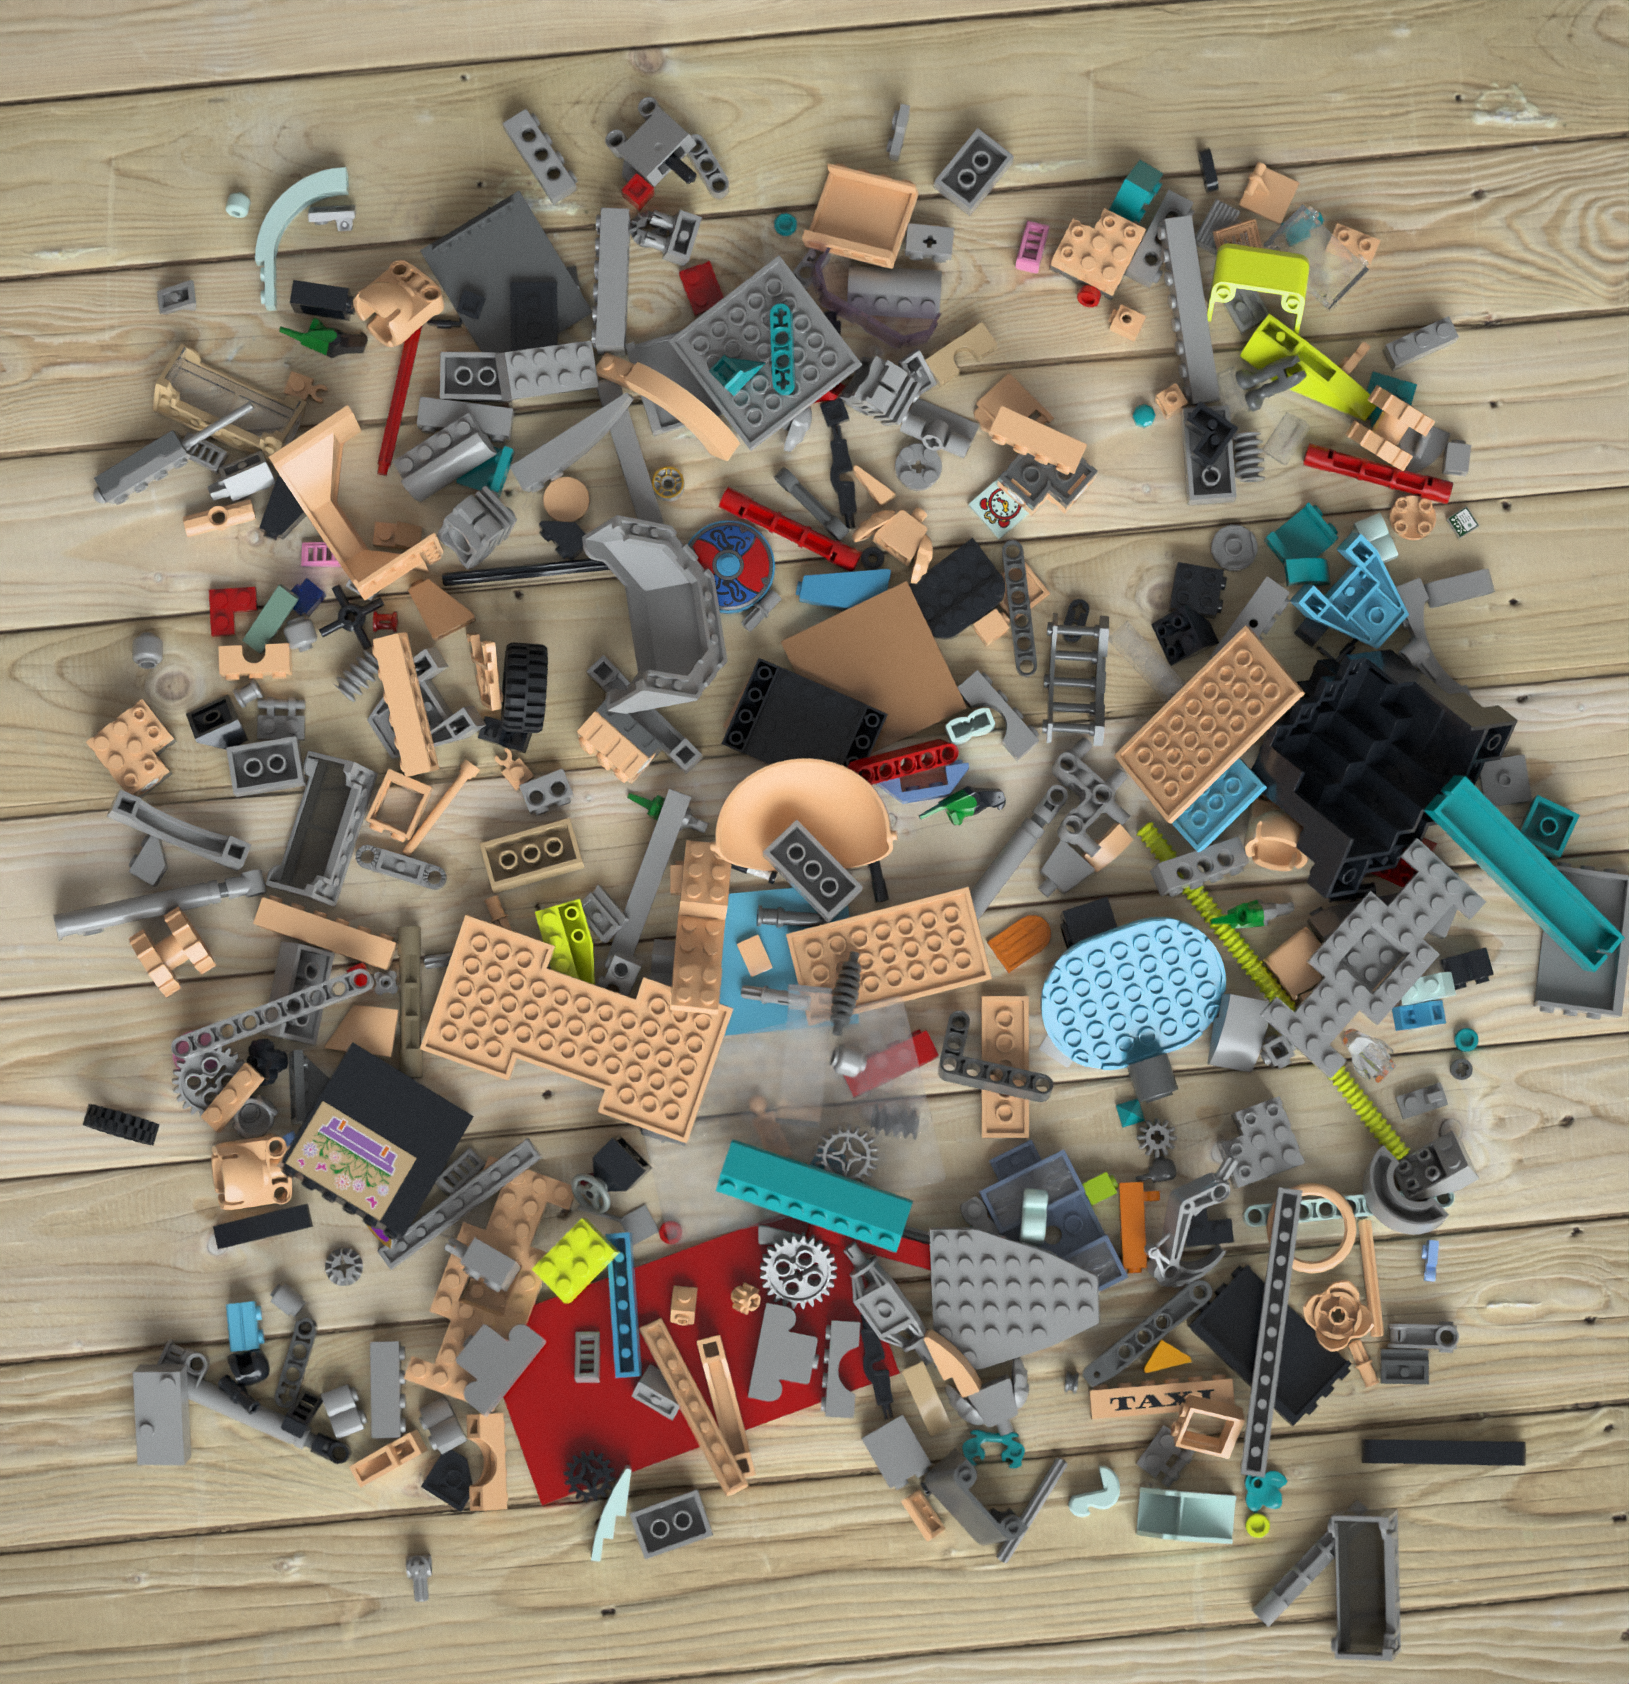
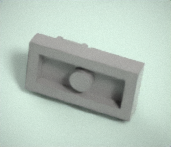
M356 205L309 207L308 211L309 222H314L316 225L328 224V221L336 220L338 231H351L353 219L356 217Z
M1441 1082L1395 1097L1403 1120L1448 1105Z

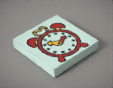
M997 479L970 502L968 506L1000 540L1029 513L997 486Z

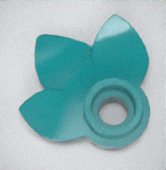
M1274 1470L1266 1472L1265 1477L1246 1475L1244 1485L1247 1490L1245 1501L1248 1508L1254 1513L1258 1512L1262 1505L1270 1509L1280 1508L1282 1506V1495L1279 1489L1288 1482L1286 1477ZM1259 1479V1486L1254 1487V1481Z

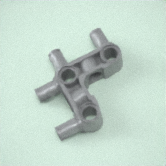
M1083 737L1071 750L1064 751L1057 758L1052 766V773L1065 787L1068 786L1080 797V805L1076 809L1073 808L1060 824L1057 831L1058 837L1064 842L1077 844L1092 858L1101 849V846L1086 834L1088 827L1101 813H1107L1121 825L1131 815L1115 802V791L1127 779V775L1122 770L1117 769L1106 781H1103L1081 761L1092 748L1091 742ZM1061 763H1065L1069 769H1064ZM1095 794L1101 795L1104 801L1098 800ZM1066 825L1073 827L1075 832H1070Z

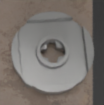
M912 444L903 448L896 459V476L910 490H927L936 483L941 475L942 463L937 451L926 448L924 444ZM917 461L925 465V469H921V473H916V469H912V465H915Z

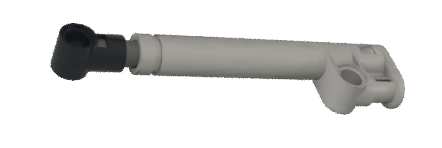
M173 1339L168 1340L157 1365H187L189 1400L288 1444H294L297 1448L303 1449L306 1446L311 1449L310 1452L335 1464L345 1463L351 1458L352 1452L349 1445L320 1432L315 1434L311 1432L312 1427H308L302 1438H297L282 1430L281 1425L285 1415L260 1405L256 1413L248 1414L239 1404L233 1403L230 1400V1396L223 1389L204 1380L210 1366V1361L206 1355L190 1348L184 1349L173 1344ZM196 1357H200L204 1363L199 1371L192 1367V1361ZM338 1446L343 1447L346 1451V1455L342 1460H338L334 1456V1450Z

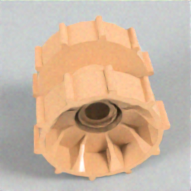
M1376 385L1367 400L1381 408L1383 412L1372 429L1354 420L1345 435L1388 463L1404 471L1413 456L1398 447V443L1409 427L1426 436L1435 421Z
M179 906L164 915V920L172 934L159 943L155 944L144 929L128 938L137 957L166 998L181 989L180 982L173 972V969L190 959L194 967L202 975L216 966V961Z

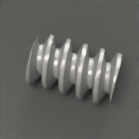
M1245 432L1233 437V440L1238 443L1234 445V450L1239 452L1234 455V459L1240 461L1235 464V468L1241 470L1235 474V477L1241 479L1240 482H1259L1265 480L1264 476L1258 475L1259 472L1265 470L1264 467L1258 466V463L1263 462L1264 458L1257 457V454L1264 452V449L1257 448V445L1263 443V440L1256 439V436L1261 433Z
M363 650L365 659L359 656L356 657L358 666L353 663L350 664L352 672L343 671L345 679L341 677L336 678L339 686L335 685V687L353 702L356 701L353 694L362 695L360 687L368 689L369 686L366 680L375 682L373 673L378 674V661L366 650Z

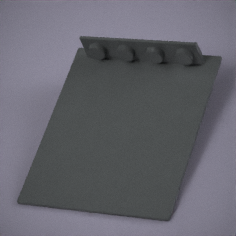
M520 191L515 192L491 208L488 207L483 213L471 220L469 219L468 222L420 250L456 310L464 290L486 298L479 320L458 313L481 352L504 353L511 351L510 282H557V289H559L557 290L558 333L592 313L591 308Z

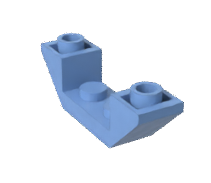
M955 760L949 766H945L947 785H943V782L929 784V788L920 789L919 786H911L906 788V792L901 790L900 778L877 783L876 785L902 804L950 796L969 770V763H963V760Z

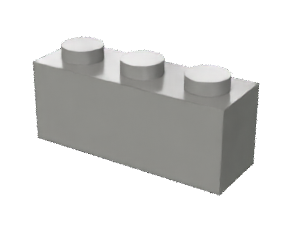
M1448 316L1386 344L1383 352L1392 371L1456 343L1459 336Z

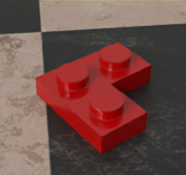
M256 587L209 589L212 637L236 636L234 613L258 611Z

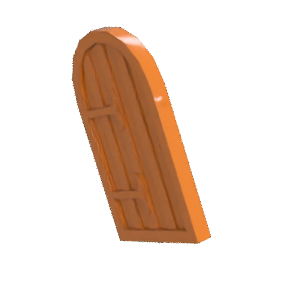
M1028 915L1017 920L1016 923L992 938L987 944L1006 971L1010 973L1048 945L1051 938V929L1042 917Z

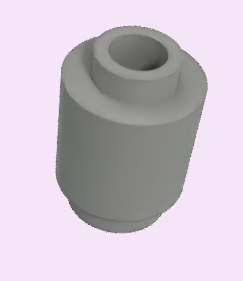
M286 1283L283 1286L278 1284L270 1294L273 1297L271 1302L288 1316L291 1314L293 1317H296L306 1304L303 1296Z

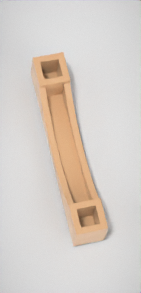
M718 1335L699 1340L697 1345L719 1429L744 1477L755 1476L756 1472L721 1336Z

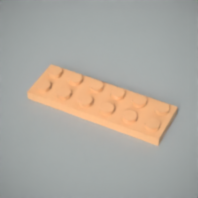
M981 996V1060L1029 1071V996ZM998 1075L990 1076L993 1081L1001 1080ZM1021 1080L1013 1081L1016 1086L1024 1085ZM981 1089V1138H1029V1100Z

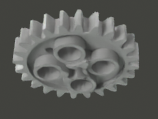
M230 1046L225 1050L219 1047L190 1059H184V1062L177 1060L176 1063L180 1069H173V1074L178 1077L173 1078L172 1083L179 1086L173 1088V1092L181 1093L177 1097V1101L185 1100L183 1109L191 1106L192 1115L197 1110L200 1116L213 1102L205 1100L204 1096L208 1092H214L218 1096L226 1086L221 1082V1079L226 1075L233 1077L245 1063L243 1059L236 1061L239 1056L238 1052L230 1055ZM209 1059H214L217 1065L213 1069H207L204 1063ZM225 1065L226 1068L217 1074L220 1068ZM191 1076L200 1078L199 1084L194 1086L188 1084L187 1080ZM215 1076V1083L209 1082L207 1084L206 1078L212 1079ZM204 1087L202 1092L196 1096L195 1093Z
M792 1233V1239L790 1240L783 1235L782 1243L774 1240L776 1248L768 1246L767 1251L770 1255L763 1254L762 1257L765 1262L760 1263V1269L764 1270L760 1272V1278L765 1279L762 1282V1286L769 1287L767 1290L768 1296L775 1293L774 1301L777 1302L782 1298L783 1306H786L788 1302H792V1309L796 1307L797 1303H800L802 1309L805 1308V1302H809L811 1306H814L815 1298L822 1302V1293L829 1295L828 1287H834L832 1279L837 1278V1272L833 1271L837 1269V1263L832 1262L835 1260L834 1254H828L830 1247L822 1248V1239L815 1243L814 1235L809 1240L805 1239V1233H802L800 1238H797L796 1234ZM802 1253H809L811 1257L804 1260L799 1257ZM781 1261H785L789 1264L786 1268H780L777 1266V1264ZM799 1268V1270L802 1271V1273H798V1271H795V1269ZM813 1273L820 1275L817 1280H811L808 1276ZM789 1282L798 1284L794 1289L786 1287Z

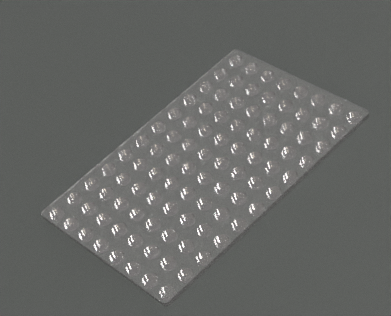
M901 996L855 1006L852 1016L849 1017V1025L843 1026L841 1036L832 1034L834 1024L830 1021V1016L833 1014L830 1012L723 1038L688 1143L642 1128L665 1228L671 1245L790 1218V1216L716 1191L719 1176L732 1139L824 1169V1164L816 1166V1162L822 1161V1157L815 1156V1152H823V1149L817 1147V1143L826 1144V1141L821 1136L826 1135L830 1138L832 1137L828 1131L830 1128L835 1133H839L837 1125H841L843 1131H846L847 1124H851L852 1132L855 1131L856 1126H860L858 1133L860 1135L867 1130L869 1133L865 1139L867 1141L872 1137L875 1139L873 1143L869 1144L870 1147L878 1146L879 1148L877 1151L872 1152V1155L879 1156V1160H872L871 1162L878 1167L877 1169L869 1167L868 1171L873 1176L870 1178L864 1174L863 1177L866 1180L864 1184L895 1193L945 1180L946 1175L904 1000ZM846 1043L862 1048L864 1057L867 1058L865 1070L860 1071L855 1077L836 1073L833 1066L830 1065L831 1055L835 1047ZM845 1136L834 1140L828 1151L842 1150ZM852 1137L853 1150L858 1153H866L864 1145L858 1139ZM848 1143L845 1153L835 1155L841 1156V1159H844L843 1161L846 1162V1168L847 1163H849V1159L859 1157L854 1156L853 1153H850L851 1151L848 1150ZM828 1159L831 1168L842 1175L841 1162L836 1159ZM854 1161L851 1164L850 1176L859 1173L864 1168L866 1161Z

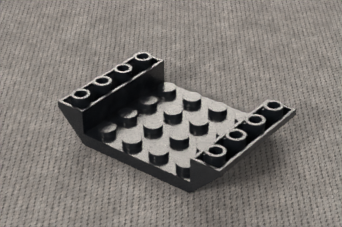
M758 658L721 744L770 765L792 759H818L833 762L847 768L855 760L870 757L888 714L783 667Z

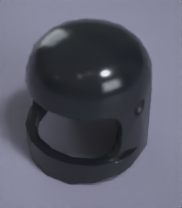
M252 1349L244 1354L236 1355V1353L227 1356L228 1364L239 1386L247 1387L268 1378L270 1364L262 1350Z

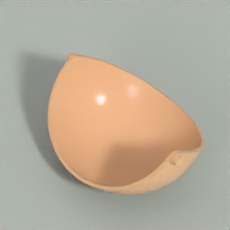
M792 759L768 765L754 772L738 784L728 796L720 811L716 826V840L711 842V851H716L722 859L737 866L762 871H777L763 857V851L791 824L798 820L845 869H850L876 862L888 856L893 850V840H898L897 830H892L889 812L884 801L874 787L863 777L833 762L818 759Z

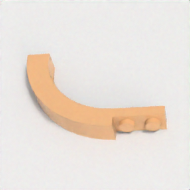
M607 352L595 366L597 376L646 397L677 418L701 441L709 454L728 461L739 446L740 442L715 413L683 387L654 369L639 362L633 364Z

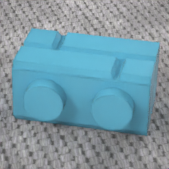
M257 1301L226 1304L230 1352L261 1349V1344L265 1343L263 1329L259 1330L258 1320H262L261 1306H257Z

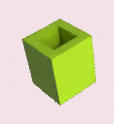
M1107 1172L1082 1184L1085 1190L1084 1193L1091 1206L1117 1193L1116 1188L1119 1187L1113 1174L1109 1176Z

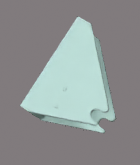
M1140 1487L1136 1535L1177 1541L1232 1544L1236 1496Z

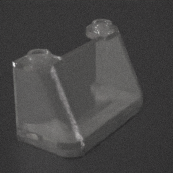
M1302 204L1263 246L1265 249L1306 256L1310 263L1307 290L1331 313L1370 271L1367 268L1369 263L1360 254L1357 257L1352 254L1317 219L1319 213L1312 206L1306 208Z

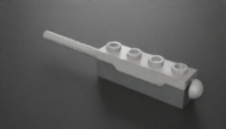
M249 401L184 441L178 432L174 430L168 432L96 476L94 479L99 487H96L93 492L94 499L98 503L109 502L113 505L115 503L116 505L124 503L129 499L128 495L135 491L139 493L148 488V483L153 480L159 481L168 475L167 472L174 467L178 469L188 463L187 460L192 457L189 449L193 445L254 410V406Z

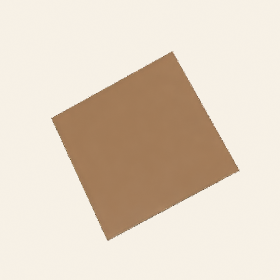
M907 581L781 641L796 674L888 714L871 754L967 708Z

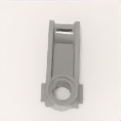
M1439 1321V1325L1388 1324V1328H1390L1388 1348L1439 1349L1440 1353H1453V1349H1457L1459 1333L1457 1325H1453V1322ZM1444 1330L1452 1334V1340L1448 1344H1444L1440 1340V1334Z

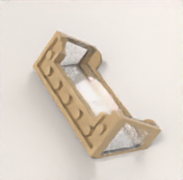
M181 344L156 382L152 410L199 432L250 401L254 406V410L209 437L248 455L262 450L267 463L274 466L269 456L292 442L305 416L307 402L298 396H286L283 401L201 363V357L196 349Z

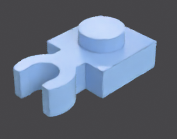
M1427 1240L1426 1245H1422L1421 1259H1425L1424 1281L1434 1282L1436 1279L1439 1241Z

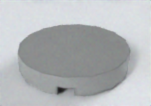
M1228 525L1221 528L1215 534L1211 543V554L1214 561L1221 568L1228 571H1240L1246 569L1254 561L1258 543L1254 534L1241 525Z

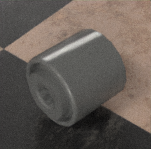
M1167 1053L1127 1066L1138 1102L1146 1101V1103L1173 1095V1091L1179 1089Z

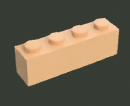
M1001 406L989 432V436L992 437V441L1000 445L1009 444L1014 447L1013 450L1022 455H1026V453L1035 456L1034 459L1044 465L1051 463L1057 466L1056 470L1067 475L1069 473L1075 474L1087 447V444L1004 406Z

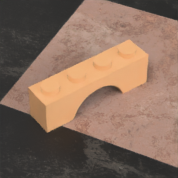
M490 1413L487 1418L482 1414L466 1415L467 1439L479 1446L484 1458V1468L480 1478L476 1483L469 1486L470 1511L507 1509L505 1421L503 1413Z

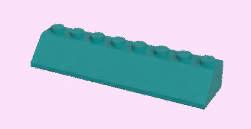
M734 1139L731 1141L716 1187V1191L893 1252H897L914 1201Z

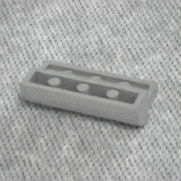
M849 265L846 314L939 319L942 270L891 269L887 267Z
M467 413L395 459L393 463L403 479L401 482L405 489L415 500L422 502L490 459L497 452L487 434L481 431L472 413Z

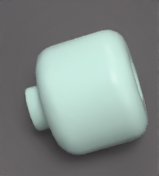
M242 192L230 194L225 207L226 212L236 218L246 217L251 202Z

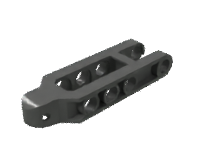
M1197 1280L1186 1285L1086 1366L1082 1373L1084 1379L1091 1387H1094L1114 1377L1208 1302L1212 1296L1210 1284L1203 1280ZM1196 1286H1200L1203 1289L1201 1299L1196 1298L1193 1294ZM1160 1315L1165 1317L1167 1322L1163 1329H1160L1156 1324V1319ZM1141 1330L1148 1334V1340L1144 1344L1140 1343L1137 1338ZM1123 1345L1127 1346L1130 1350V1354L1126 1359L1119 1355V1349ZM1095 1371L1099 1372V1377L1097 1378L1094 1377Z

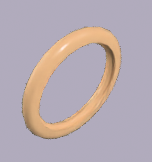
M1305 1183L1289 1188L1302 1190V1196L1317 1195L1330 1200L1341 1212L1345 1227L1343 1240L1333 1254L1319 1261H1305L1294 1257L1292 1269L1305 1273H1319L1334 1268L1350 1253L1355 1242L1357 1229L1352 1207L1339 1192L1323 1184ZM1276 1201L1273 1203L1268 1214L1266 1225L1269 1244Z

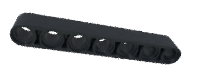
M1361 1439V1463L1526 1466V1442Z

